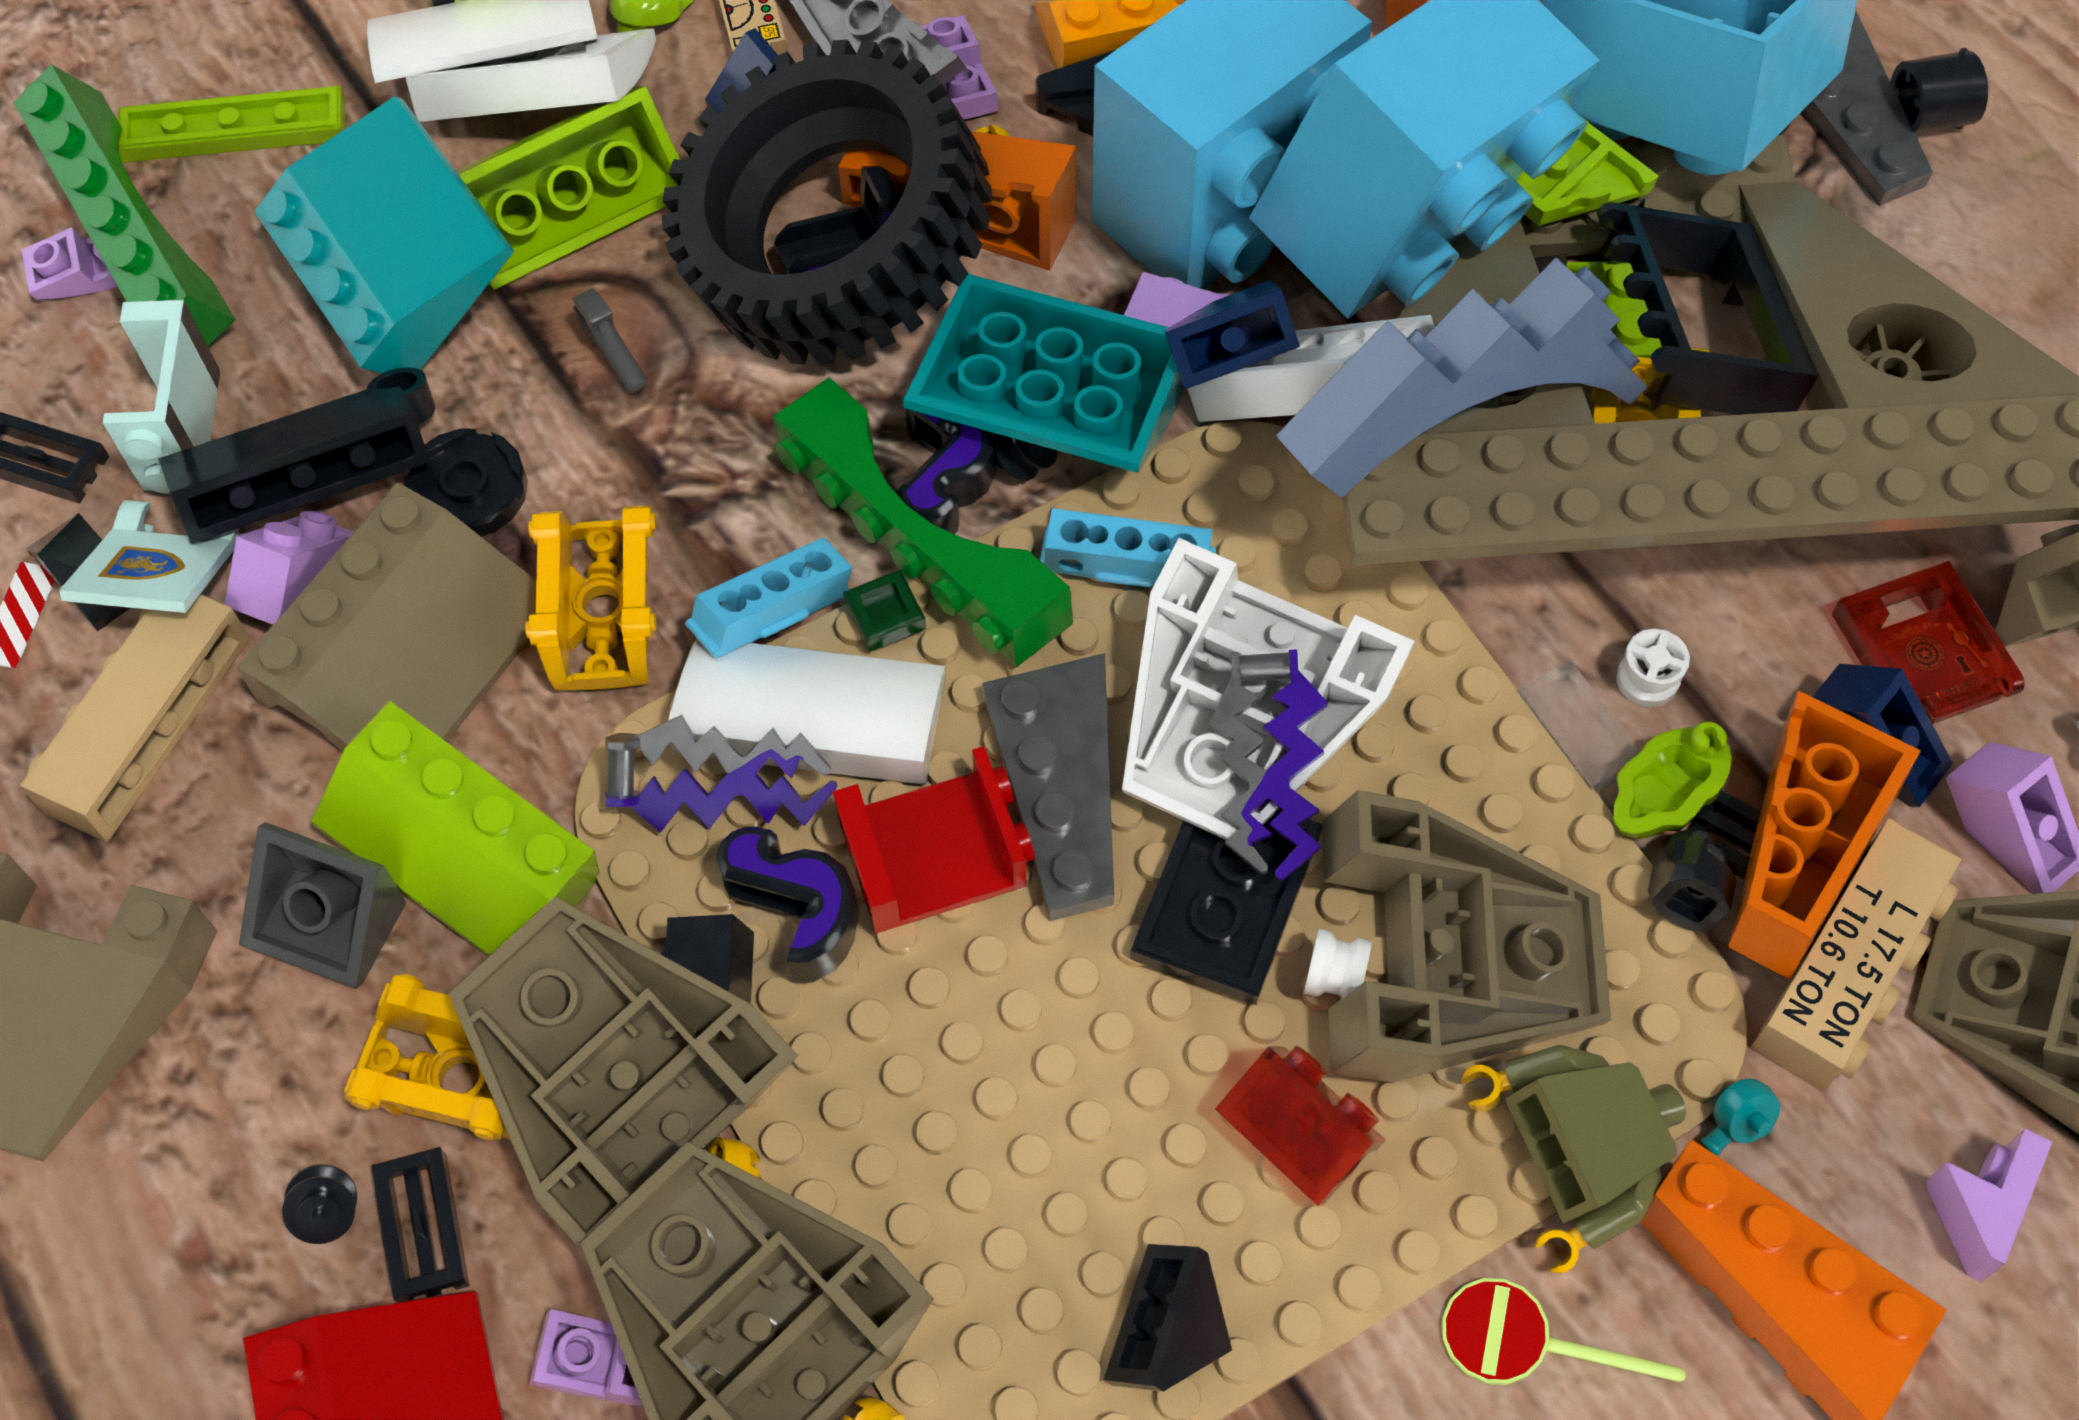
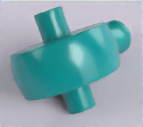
M1752 1078L1739 1080L1726 1087L1714 1106L1713 1115L1717 1126L1707 1136H1704L1701 1142L1713 1154L1719 1156L1721 1151L1732 1140L1738 1143H1750L1768 1135L1780 1114V1102L1773 1090L1761 1081Z

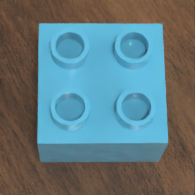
M1186 0L1095 65L1092 222L1153 275L1176 278L1184 284L1201 289L1207 287L1221 275L1232 283L1243 281L1251 276L1265 262L1275 244L1249 217L1333 64L1369 40L1372 21L1345 0Z
M1430 0L1333 64L1249 219L1347 319L1388 289L1406 307L1410 306L1427 294L1457 261L1459 253L1450 245L1453 241L1465 234L1481 251H1484L1501 239L1526 213L1534 199L1517 182V179L1523 171L1532 179L1542 175L1582 135L1587 122L1569 105L1600 60L1539 0Z
M1543 0V5L1600 60L1569 105L1579 116L1611 140L1634 136L1673 149L1675 160L1682 167L1690 171L1708 175H1719L1735 170L1742 172L1843 70L1857 0Z

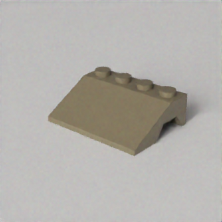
M397 482L236 668L260 705L267 709L276 705L281 706L318 728L342 752L389 701L447 742L530 640L526 637L525 624L526 621H529L530 614H536V580L448 510Z

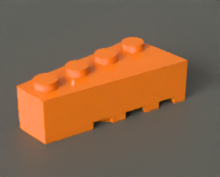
M971 131L981 148L980 152L987 162L990 174L986 175L985 178L992 187V202L982 203L990 215L988 229L973 230L982 243L981 249L1050 271L1076 221V145ZM869 149L846 151L838 165L842 203L852 207L862 205L860 194L862 166H881L893 173L902 192L905 190L911 169L897 157L885 152Z
M1798 690L1778 738L1728 944L1729 948L1791 980L1898 797L1921 750Z
M1690 1139L1663 1177V1182L1654 1194V1201L1645 1218L1641 1221L1643 1226L1702 1288L1708 1287L1734 1315L1731 1320L1750 1340L1755 1337L1787 1371L1784 1376L1804 1398L1809 1395L1832 1420H1883L1943 1319L1947 1309Z

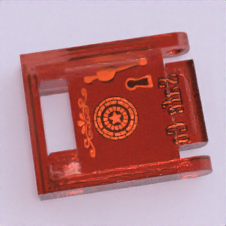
M1950 561L1841 598L1831 614L1862 665L1903 669L1932 725L1997 702L2002 695L2011 697L2019 694L2024 689L2025 681L2021 671ZM1919 596L1929 611L1882 628L1890 614L1886 608L1888 606Z

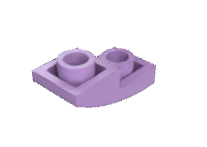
M961 15L953 18L940 17L929 24L921 25L934 40L959 56L967 67L943 85L963 120L999 111L997 92L981 63L979 43L965 16Z
M73 227L21 250L28 291L36 300L80 296L118 287L91 238L84 239Z
M550 1309L546 1314L529 1385L583 1397L643 1406L612 1324Z

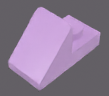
M2025 1128L2005 1147L1998 1143L1992 1147L1981 1167L1978 1177L1953 1164L1945 1163L1927 1179L1926 1187L1967 1276L1982 1282L2005 1265L2052 1141Z

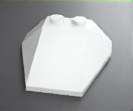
M1178 538L1150 592L1122 791L1220 838L1228 840L1239 829L1221 818L1220 814L1247 792L1249 785L1220 760L1219 756L1233 741L1209 729L1208 724L1232 678L1231 653H1240V655L1288 653L1289 650L1297 649L1298 670L1328 702L1327 708L1299 728V730L1324 750V755L1291 779L1289 785L1297 792L1387 702L1415 641L1357 615H1354L1348 628L1239 581L1236 562ZM1290 679L1241 681V686L1259 696L1260 701L1237 718L1264 738L1266 742L1247 759L1266 770L1289 752L1267 734L1263 727L1288 709L1273 701L1271 696L1290 684ZM1268 800L1251 815L1264 825L1279 808Z

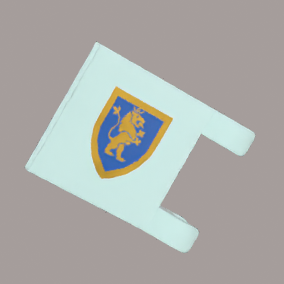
M125 500L118 509L112 530L60 588L61 601L186 613L234 551L236 536L245 533H239L240 528L191 544L188 536L155 533L153 525L144 524L145 515L150 510V502Z

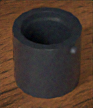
M1961 48L1959 52L1902 61L1896 66L1892 74L1891 85L1915 134L1954 127L1962 129L1965 125L1977 123L1982 119L1986 111L1988 101L1986 71L1980 58L1967 48Z

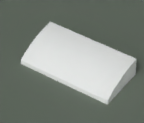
M465 0L368 19L367 22L368 48L375 83L598 39L589 0Z
M654 28L597 35L598 39L405 77L416 118L419 122L618 101L635 86L648 65L656 42Z
M1431 315L1388 320L1406 337L1415 329L1419 330L1426 337L1434 328ZM1387 320L1295 330L1300 347L1188 388L1187 390L1198 422L1296 415Z
M696 638L679 680L669 720L682 714L697 741L715 726L737 751L743 755L749 754L772 728L775 729L786 747L801 732L831 766L829 773L926 785L946 677V666L749 643L726 655L715 658ZM671 742L670 746L673 754L682 755ZM714 752L709 757L712 759H717ZM771 757L764 764L779 767ZM801 759L796 768L817 771Z

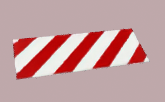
M20 562L0 605V666L17 668L55 583L41 565Z

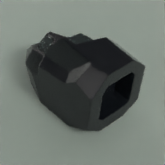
M1689 829L1674 833L1653 865L1648 893L1660 916L1687 930L1710 932L1731 911L1737 879L1732 872L1733 869L1728 859L1718 849L1713 834Z

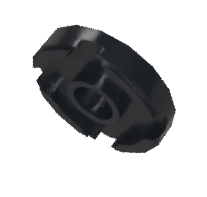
M460 428L437 435L425 444L430 462L410 469L408 478L405 474L404 486L445 508L481 537L495 533L514 519L525 502L528 479L518 451L503 436L491 432L492 436L478 434L476 429Z

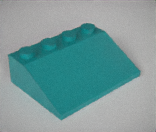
M396 96L287 167L254 211L360 368L379 373L405 367L421 370L514 253V249L405 101Z
M968 274L960 287L958 286L903 399V408L1139 473L1170 425L1184 387L1164 332L1169 327Z

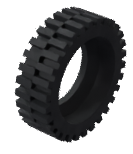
M848 39L833 40L830 55H826L818 43L803 46L802 61L795 63L788 51L773 57L776 71L766 76L758 65L745 73L751 86L740 94L732 84L719 94L727 106L719 114L710 107H707L698 117V120L706 129L702 136L690 132L685 136L680 146L690 158L688 161L673 159L669 175L678 186L665 187L662 202L672 212L662 215V228L671 238L665 244L669 255L677 263L675 268L681 277L728 331L734 334L742 344L751 350L756 346L764 356L775 360L779 358L782 352L792 364L805 365L809 352L820 365L833 364L836 362V348L841 347L850 360L866 356L864 341L873 338L881 349L895 343L896 340L891 328L901 322L905 324L910 333L924 324L916 312L927 302L938 311L949 300L940 288L946 280L960 287L968 272L959 259L961 256L977 259L982 243L973 230H987L990 215L982 204L992 202V187L985 178L986 175L990 174L987 162L980 152L979 144L934 74L930 75L925 65L915 57L909 62L900 49L889 46L884 54L877 42L862 40L856 53ZM858 149L877 150L888 153L903 161L911 169L908 183L894 211L879 230L853 252L833 263L811 271L795 274L771 273L764 254L766 223L775 202L783 190L805 169L831 155Z

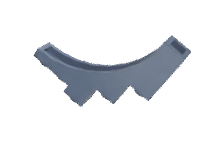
M1555 258L1510 304L1500 297L1491 306L1472 288L1426 337L1417 329L1406 337L1387 320L1276 436L1311 476L1343 498L1381 462L1421 433L1466 408L1506 392L1542 384L1581 383L1609 390L1628 404H1631L1648 386L1631 370L1640 360L1611 331L1620 319L1603 301L1612 292L1585 266L1574 274L1558 258Z

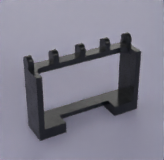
M1614 202L1603 204L1597 211L1598 220L1602 227L1612 229L1601 250L1603 258L1631 264L1634 273L1629 274L1624 279L1623 287L1628 297L1644 300L1648 309L1647 312H1644L1638 318V327L1643 336L1659 339L1662 346L1657 348L1651 355V362L1655 371L1664 374L1663 380L1654 395L1657 403L1738 415L1798 411L1819 375L1753 225ZM1659 267L1709 274L1722 304L1745 306L1766 355L1764 360L1691 350Z

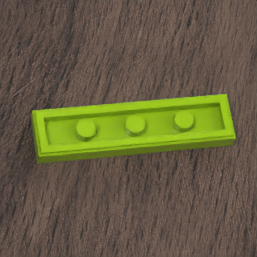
M341 86L118 107V122L123 128L118 136V149L122 162L126 163L325 143L346 128V98Z

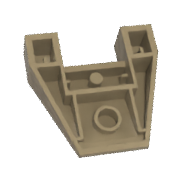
M1357 790L1322 821L1324 882L1384 892L1388 984L1365 981L1328 1008L1330 1074L1394 1083L1594 1028L1611 1021L1600 894L1419 801Z
M0 852V1150L44 1161L191 991L217 930L193 900L135 885H130L102 945L18 924L37 885L8 853Z
M2079 890L1953 900L1937 926L1913 1012V1021L2077 1134H2079Z

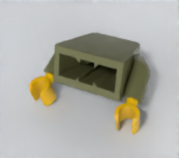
M1556 1045L1506 1061V1069L1498 1072L1489 1066L1473 1065L1466 1069L1461 1081L1464 1084L1472 1082L1477 1078H1485L1493 1083V1092L1488 1097L1476 1099L1468 1103L1472 1110L1478 1112H1487L1494 1109L1501 1101L1502 1092L1510 1089L1514 1090L1515 1093L1505 1098V1101L1563 1224L1575 1219L1576 1226L1569 1231L1550 1228L1543 1231L1534 1243V1248L1537 1249L1554 1237L1566 1240L1569 1246L1568 1257L1563 1262L1555 1264L1548 1269L1553 1273H1564L1576 1265L1580 1249L1587 1245L1596 1249L1634 1227L1645 1218L1654 1201V1194L1663 1182L1659 1167L1676 1156V1145L1668 1128L1682 1123L1686 1116V1107L1679 1091L1670 1084H1661L1648 1089L1639 1068L1630 1062L1609 1065L1601 1055L1564 1045Z

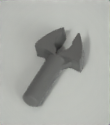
M594 288L572 298L575 306H573L574 312L593 347L597 345L600 347L628 393L641 391L647 385V378L614 327L613 312Z

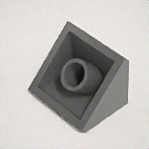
M264 822L257 829L239 945L356 989L364 983L403 911L406 901L384 865Z

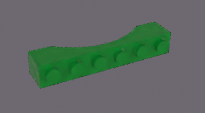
M51 64L33 83L27 86L25 91L14 102V105L127 302L184 300L207 346H209L236 319L213 280L168 234L134 187L123 165L118 149V136L123 128L102 93Z
M830 377L773 416L779 440L775 444V449L787 469L794 474H798L801 471L813 482L817 493L829 507L836 508L839 506L851 517L854 526L865 540L870 543L878 541L891 553L894 563L909 579L918 577L931 589L935 601L950 616L958 614L970 624L974 635L986 650L991 653L999 651L1018 667L1073 625L1070 587L1028 550L995 547L964 539L933 525L903 502L887 484L875 462L874 444L867 410Z

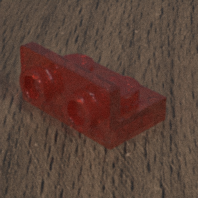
M1295 1045L1289 1051L1283 1046H1268L1217 1105L1215 1110L1317 1206L1324 1205L1370 1152L1377 1151L1386 1141L1374 1129L1379 1119L1371 1109L1354 1095L1347 1092L1341 1099L1322 1081L1327 1074L1326 1069L1301 1047Z

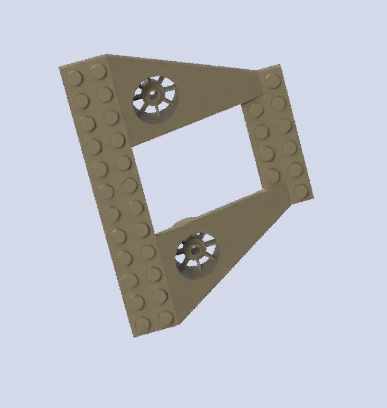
M1778 135L1742 172L1735 170L1719 175H1708L1690 171L1682 167L1675 160L1673 149L1652 142L1618 144L1659 175L1653 190L1648 195L1620 202V204L1753 225L1819 375L1806 396V405L1809 410L1595 424L1580 383L1542 384L1506 392L1507 397L1496 396L1466 408L1435 425L1381 462L1343 497L1352 565L2079 520V376L1797 183L1785 135ZM1598 209L1541 226H1538L1527 216L1523 215L1501 239L1484 251H1481L1463 234L1450 244L1459 253V257L1452 268L1421 299L1406 307L1404 305L1399 318L1431 315L1435 327L1472 288L1491 306L1500 297L1510 304L1540 274L1534 258L1566 254V256L1602 254L1601 250L1612 229H1607L1600 225L1597 217ZM1860 350H1871V355L1867 357Z

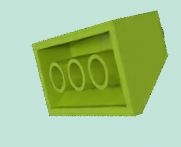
M646 86L633 87L618 101L597 103L456 170L514 249V253L488 284L492 290L510 283L666 206L662 202L664 188L678 186L669 175V170L673 159L680 160Z
M391 701L346 746L311 820L315 828L347 852L384 865L397 888L488 957L554 897H558L576 907L597 883L596 877L600 874L595 850Z

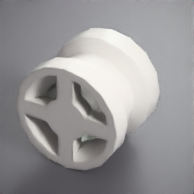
M1656 628L1642 630L1632 637L1618 666L1616 682L1620 692L1627 700L1638 706L1653 708L1665 705L1675 696L1681 685V680L1689 668L1690 655L1688 649L1678 636L1667 630Z
M1318 928L1304 994L1318 997L1327 992L1343 998L1364 982L1372 941L1357 938L1351 943L1336 939L1332 931Z

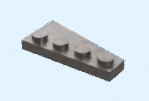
M789 0L816 43L820 45L826 55H830L833 40L848 39L856 53L862 40L877 42L884 54L888 47L892 46L902 50L909 62L915 57L923 63L930 75L934 74L942 86L967 68L959 56L949 48H944L915 21L909 20L888 0Z
M1855 10L1843 70L1803 110V113L1880 206L1926 187L1933 171Z
M1105 653L983 682L984 701L1002 762L1011 785L1020 822H1024L1032 842L1035 860H1032L1049 920L1053 921L1114 905Z

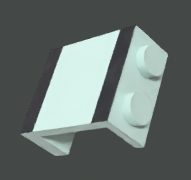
M184 300L123 302L120 324L158 389L155 409L149 412L104 413L102 424L143 491L168 494L170 491L158 458L211 440L220 369Z

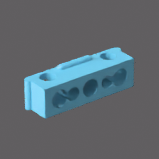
M1052 508L1049 525L1045 529L1040 561L1053 573L1095 578L1101 582L1151 588L1156 583L1178 538L1215 554L1216 548L1211 546L1212 529ZM1065 559L1076 560L1079 563L1071 564L1068 563Z
M823 537L697 594L692 616L686 621L685 626L715 658H719L761 637L771 636L806 619L808 615L843 599V592L849 590L848 582L853 567Z

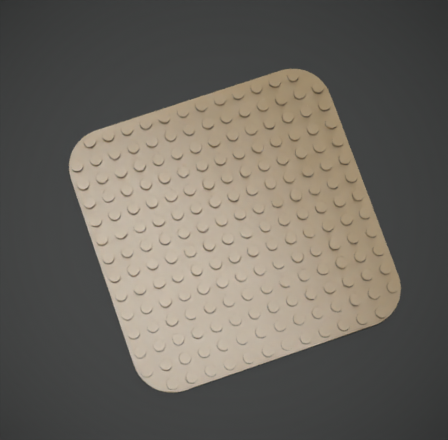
M1226 421L1193 429L1154 448L1139 473L1116 467L972 541L995 547L1028 550L1040 560L1045 529L1049 525L1052 508L1212 529L1211 546L1216 548V554L1237 563L1239 581L1348 628L1354 615H1357L1414 640V646L1387 702L1297 791L1299 795L1319 809V813L1311 817L1310 820L1322 823L1326 817L1357 790L1419 801L1600 894L1611 1021L1608 1023L1394 1083L1330 1074L1328 1008L1341 998L1339 995L1327 992L1318 997L1304 994L1318 928L1332 931L1336 939L1351 943L1357 938L1372 941L1364 982L1371 981L1388 984L1384 892L1324 882L1322 833L1318 841L1321 849L1312 857L1257 1005L1130 960V950L1183 823L1182 819L1122 791L1149 598L1153 587L1147 588L1101 582L1095 578L1055 573L1070 587L1073 625L1018 667L999 651L991 653L986 650L974 635L970 624L958 614L954 616L947 614L935 601L931 589L918 577L909 579L905 575L904 577L926 619V629L869 652L845 604L765 644L946 666V677L926 785L833 773L822 775L817 771L796 769L793 777L790 778L780 767L763 765L757 772L769 788L784 775L804 801L831 780L837 782L836 790L858 784L865 805L973 773L972 749L985 746L992 768L1003 765L983 697V682L1105 653L1114 875V905L1050 921L1033 863L1029 861L1026 862L1027 887L875 934L837 819L833 794L805 826L800 823L783 803L768 824L745 796L738 795L734 797L710 829L684 802L660 833L631 807H606L604 793L607 792L608 750L605 745V737L594 750L582 773L575 802L578 839L595 850L600 872L596 880L627 936L661 954L666 942L667 918L733 914L754 931L751 1004L799 1056L731 1125L739 1140L751 1145L759 1154L760 1163L754 1164V1166L760 1171L761 1180L883 1243L934 1298L894 1363L873 1382L883 1401L888 1402L903 1414L905 1420H1222L1558 1214L1505 1101V1098L1515 1093L1514 1090L1510 1089L1502 1092L1503 1095L1500 1103L1490 1111L1478 1112L1472 1110L1468 1103L1476 1099L1488 1097L1493 1092L1494 1085L1485 1078H1477L1472 1082L1463 1084L1461 1078L1466 1069L1473 1065H1485L1498 1072L1506 1069V1061L1556 1045H1564L1601 1055L1609 1065L1630 1062L1639 1068L1648 1089L1661 1084H1670L1682 1096L1686 1107L1685 1119L1682 1123L1668 1128L1674 1142L1701 1125L1713 1114L1714 1106L1722 1091L1735 1083L1740 1073L1747 1044L1746 1012L1737 981L1720 952L1704 932L1687 930L1658 914L1648 893L1653 865L1632 838L1620 834L1613 821V813L1418 561L1352 565L1343 498L1311 476L1277 438L1276 435L1284 428L1283 426L1258 421ZM1065 559L1068 563L1071 564L1079 563L1076 560ZM676 690L634 711L619 722L606 736L617 733L641 734L668 721ZM670 744L653 766L640 748L635 749L634 790L640 793L654 775L666 793L683 769L686 768L707 793L710 794L727 775V772L718 759L708 758L696 772L683 755L673 754ZM1015 802L1006 805L1013 825L1020 823ZM752 826L769 829L778 836L782 854L802 849L826 852L846 867L855 889L859 913L855 941L846 959L835 971L815 982H792L787 958L801 918L729 898L724 887L716 856L717 848L721 841L732 831ZM1148 1244L1200 1247L1208 1252L1232 1351L1164 1392L1112 1386L1103 1379Z

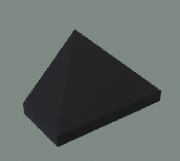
M77 513L27 547V549L61 588L99 545L102 539L86 520ZM73 602L97 632L131 609L129 607Z
M1148 1244L1103 1379L1112 1386L1164 1392L1232 1351L1208 1252L1200 1247Z

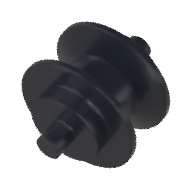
M996 433L993 435L998 467L1004 469L1017 480L1029 481L1037 475L1039 468L1047 469L1056 462L1057 450Z
M318 1164L299 1171L287 1186L282 1207V1218L288 1231L297 1239L310 1244H325L343 1236L351 1227L355 1217L357 1204L355 1183L345 1171L332 1165Z

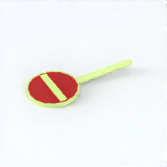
M1482 1278L1464 1285L1450 1298L1442 1317V1341L1450 1360L1466 1376L1484 1384L1509 1385L1527 1378L1542 1363L1546 1351L1677 1382L1684 1381L1686 1378V1372L1681 1367L1549 1337L1548 1320L1540 1302L1523 1286L1506 1279Z

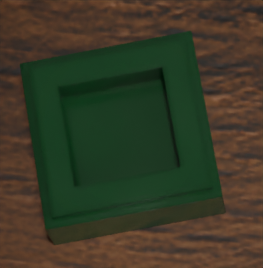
M901 569L843 592L846 607L869 652L926 629L925 616Z

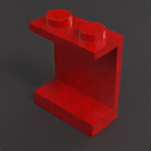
M985 746L972 749L973 773L875 803L864 804L858 784L832 791L837 819L875 934L1027 887L1026 862L1035 860L1032 842L1024 822L1014 825L1012 823L1006 805L1014 803V797L1007 773L1003 765L992 768Z

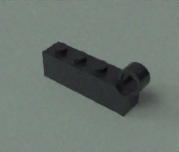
M411 367L397 368L375 377L368 384L366 390L158 458L190 542L193 544L429 463L430 459L418 425L433 415L436 406L426 375L422 370Z

